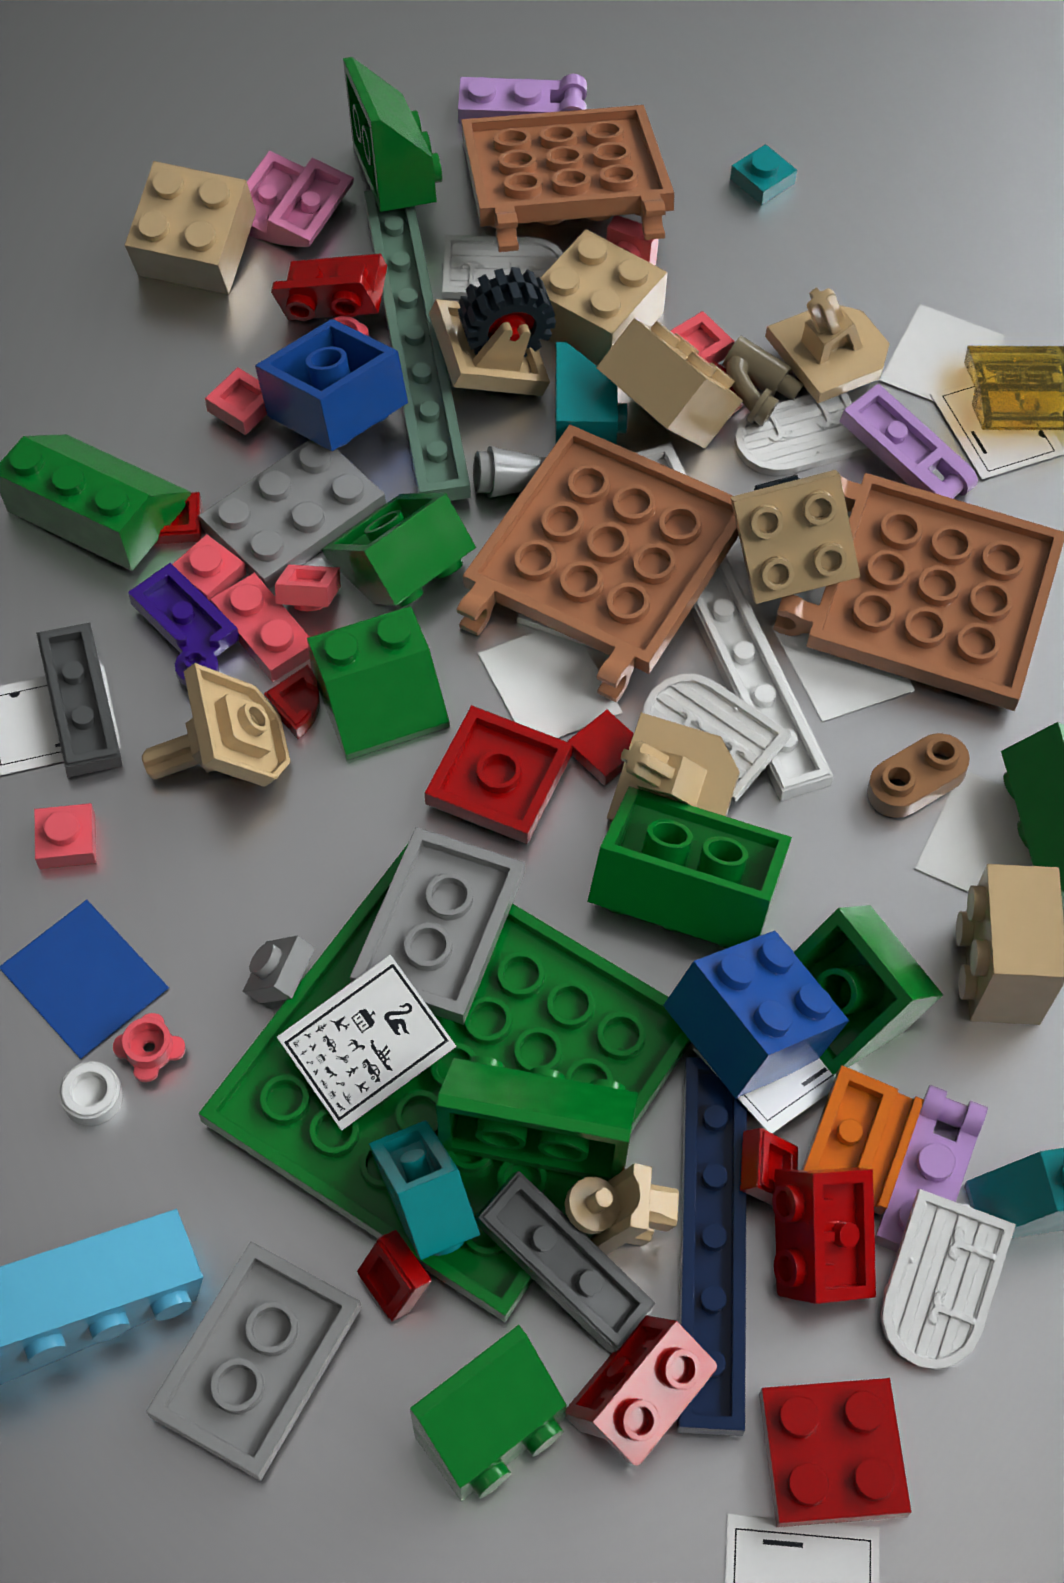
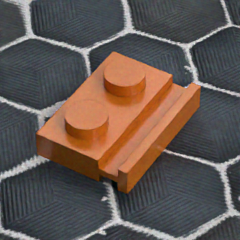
M842 1065L836 1073L801 1170L811 1171L854 1167L873 1169L874 1213L882 1215L890 1202L924 1099L917 1096L914 1099L898 1093V1088Z

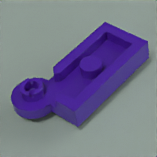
M171 563L128 592L131 605L180 652L175 661V672L180 683L185 686L184 671L197 663L219 672L217 656L240 640L238 628Z

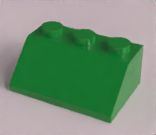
M353 57L343 58L353 147L380 212L437 202L435 183L442 182L441 163L438 153H432L428 132H422L417 110L410 111L401 92Z
M67 434L23 436L0 462V495L7 512L130 571L135 569L158 541L160 531L164 526L171 525L186 506L185 501L191 495V492Z
M1056 722L1005 748L1001 753L1007 771L1003 775L1004 784L1011 797L1015 800L1020 821L1017 823L1018 834L1024 845L1029 849L1033 866L1059 867L1062 909H1064V725Z
M629 786L600 846L587 902L605 907L617 914H626L661 925L673 932H682L716 943L726 949L761 936L792 837Z
M474 1056L469 1061L454 1058L439 1092L436 1104L438 1136L447 1151L582 1177H599L609 1181L625 1170L638 1092L627 1091L624 1085L607 1079H595L590 1083L569 1080L562 1073L549 1068L538 1067L531 1069L529 1072L505 1068L502 1062L485 1056Z

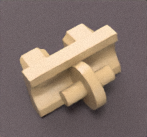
M634 1163L609 1181L599 1177H586L573 1184L566 1195L565 1211L570 1222L578 1230L587 1234H594L590 1240L607 1255L625 1243L639 1246L649 1243L654 1229L667 1232L676 1227L679 1191L675 1188L651 1184L652 1167Z

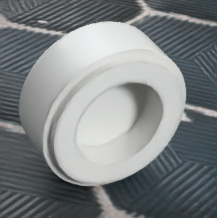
M85 1062L73 1067L63 1077L59 1087V1099L71 1120L84 1126H96L109 1121L119 1111L123 1101V1089L116 1073L109 1066L100 1062Z

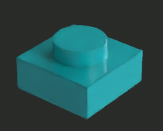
M765 144L732 165L730 180L762 206L796 183L798 170Z

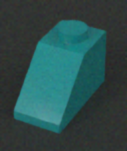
M556 342L555 444L569 425L617 444V434L627 433V403H618V386L596 368L597 365L567 342Z
M427 1120L369 1143L403 1229L420 1260L432 1255L441 1256L452 1253L460 1248L465 1241L480 1235L459 1170Z
M1064 1148L1037 1152L970 1179L965 1183L969 1203L973 1209L1016 1224L1012 1239L1064 1231Z

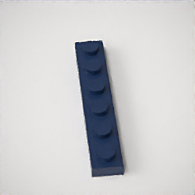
M686 1057L684 1070L679 1324L717 1363V1369L678 1417L677 1432L743 1436L745 1432L746 1193L740 1191L743 1131L747 1130V1108L738 1098L735 1099L720 1078L701 1058Z

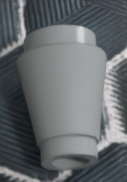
M489 446L487 451H476L473 463L475 492L487 493L488 498L520 493L546 457H538Z

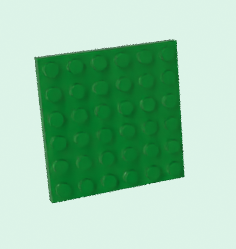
M407 844L301 980L293 998L287 999L198 1114L202 1123L376 1238L397 1230L426 1271L503 1322H506L533 1282V1279L479 1226L480 1235L465 1241L454 1252L441 1256L432 1255L420 1260L403 1229L369 1143L427 1120L439 1139L436 1104L454 1058L469 1061L474 1056L494 1058L502 1062L505 1068L526 1072L538 1067L549 1068L562 1073L566 1079L590 1083L595 1079L616 1081L624 1085L627 1091L638 1092L632 1127L633 1131L691 1044V1041L663 1006L668 996L512 903L464 1025L434 1015L457 1047L341 1131L277 1036L351 983V973L408 846ZM447 1151L459 1170L474 1217L513 1173L520 1171L568 1218L565 1211L567 1192L573 1184L586 1178Z

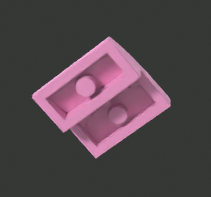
M269 150L247 181L256 209L249 236L285 246L310 247L353 185L354 177L314 158H311L308 164L303 167Z

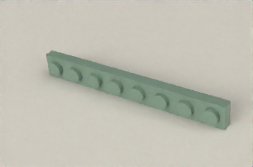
M372 190L364 191L365 208L374 254L381 253L387 264L382 300L391 348L398 350L408 403L402 406L417 492L446 493L450 501L471 498L470 481L448 370L429 316L434 300L415 206L380 212Z

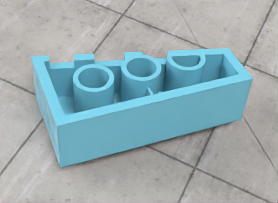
M174 1209L0 1266V1385L99 1342L114 1339L127 1330L150 1320H168L186 1312L192 1306V1302L197 1301L203 1275L178 1210Z

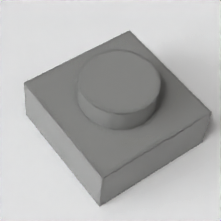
M298 935L266 941L251 959L249 965L251 974L242 992L258 1003L292 999L315 947Z

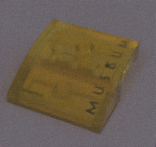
M967 346L964 364L975 386L972 407L982 430H1064V346Z

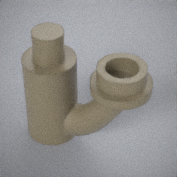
M742 335L736 340L722 364L726 367L727 375L735 381L732 385L733 390L743 400L744 406L750 411L746 421L751 424L754 421L761 426L766 423L779 402L778 399L773 397L777 391L788 399L794 400L804 386L803 383L789 375L791 366ZM756 387L763 391L762 395L758 392Z

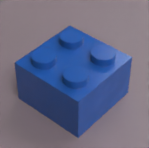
M330 319L255 365L267 416L330 451L348 444L351 439L374 424L385 420L390 414L408 403L398 350L334 319Z
M775 930L693 961L663 1005L735 1099L788 1076L818 1060L849 1021L831 999L827 991L821 987Z

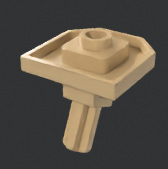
M815 288L809 293L811 300L806 305L808 311L767 326L765 337L786 364L792 367L793 373L804 384V387L817 403L876 381L881 377L890 343L862 310L839 305L834 291L830 288L823 291Z
M197 663L184 671L193 718L186 722V735L152 746L144 751L142 762L148 776L151 779H159L200 764L207 773L215 770L263 787L276 780L291 763L281 717L259 689L252 684Z
M641 712L629 750L624 749L621 754L624 766L610 805L607 820L613 821L629 786L727 816L740 771L722 737Z

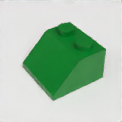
M446 493L399 494L321 550L325 557L335 567H340V572L373 604L392 605L401 608L420 598L424 593L421 587L435 577L441 579L460 569L464 564L461 558L477 547Z
M411 606L307 638L311 669L317 679L320 695L346 761L450 727L431 652Z
M871 905L836 909L794 951V954L849 1019L848 1023L819 1058L832 1075H835L842 1065L845 1067L852 1066L902 1034L943 996V993Z
M517 1325L410 1407V1413L416 1440L458 1498L463 1501L474 1491L479 1498H483L498 1488L511 1475L507 1465L526 1450L534 1457L552 1445L564 1432L559 1424L565 1420L567 1404L527 1334L520 1325Z

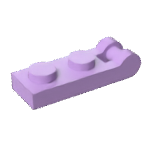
M568 74L562 80L460 77L458 123H461V119L586 109L584 100L587 96V82L584 77L578 74Z
M879 383L844 409L839 422L909 486L954 499L956 495L963 496L977 485L978 478L973 468ZM935 469L944 476L943 481L932 473Z
M929 1085L890 1202L879 1223L875 1235V1244L898 1252L917 1189H922L956 1202L988 1107L971 1100L968 1106L946 1098L947 1091ZM937 1120L959 1128L955 1141L933 1133Z

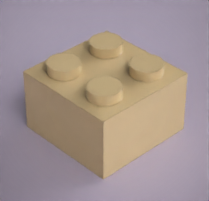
M153 161L125 242V248L138 276L229 295L256 214L247 181Z
M586 229L541 277L556 315L555 329H550L552 336L549 341L555 344L556 342H567L598 366L633 318L651 327L664 313L668 272Z
M633 318L596 367L666 429L705 449L743 401L729 389L735 382L729 375L715 364L708 363L698 355L699 351L679 334L671 332L658 321L650 328L636 318Z
M987 864L978 885L970 886L966 911H959L956 920L957 945L965 946L966 964L961 965L959 972V996L961 1000H968L970 1021L1040 1025L1064 985V921L1059 867Z

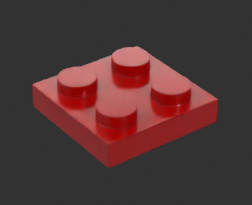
M471 705L424 793L425 804L528 844L572 756L573 744Z
M890 1378L761 1388L759 1398L776 1528L904 1518L912 1513Z

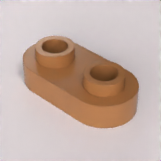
M930 734L884 760L873 769L867 789L870 804L876 811L888 817L902 818L913 814L955 789L963 782L970 762L968 749L959 739L948 734ZM935 754L944 755V756L948 757L949 759H948V760H941V759H938L937 757H935L934 755H935ZM900 779L906 785L896 786L889 780Z

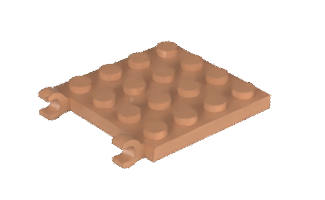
M644 105L461 119L462 139L480 227L491 226L496 228L499 252L519 251L516 228L520 223L539 222L545 225H555L568 219L587 218L593 221H603L616 215L635 214L641 216L645 240L665 238L662 215H666V211H674V190Z
M569 425L463 574L464 587L470 591L462 598L456 609L457 613L464 616L459 623V627L478 636L486 627L492 609L497 602L609 655V658L603 663L597 673L596 678L602 681L597 693L617 702L625 692L634 668L650 674L737 540L739 534L730 498L733 495L573 425Z
M868 473L864 474L861 484L841 476L847 512H851L849 522L860 577L826 586L820 605L807 602L795 595L782 597L773 630L788 636L808 633L809 637L806 647L1015 711L1021 697L1062 551L1064 531Z

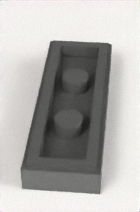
M85 623L37 632L67 778L122 767L120 750L91 624Z
M520 1171L513 1173L475 1216L477 1225L609 1353L619 1350L655 1305V1302L582 1231L578 1230Z

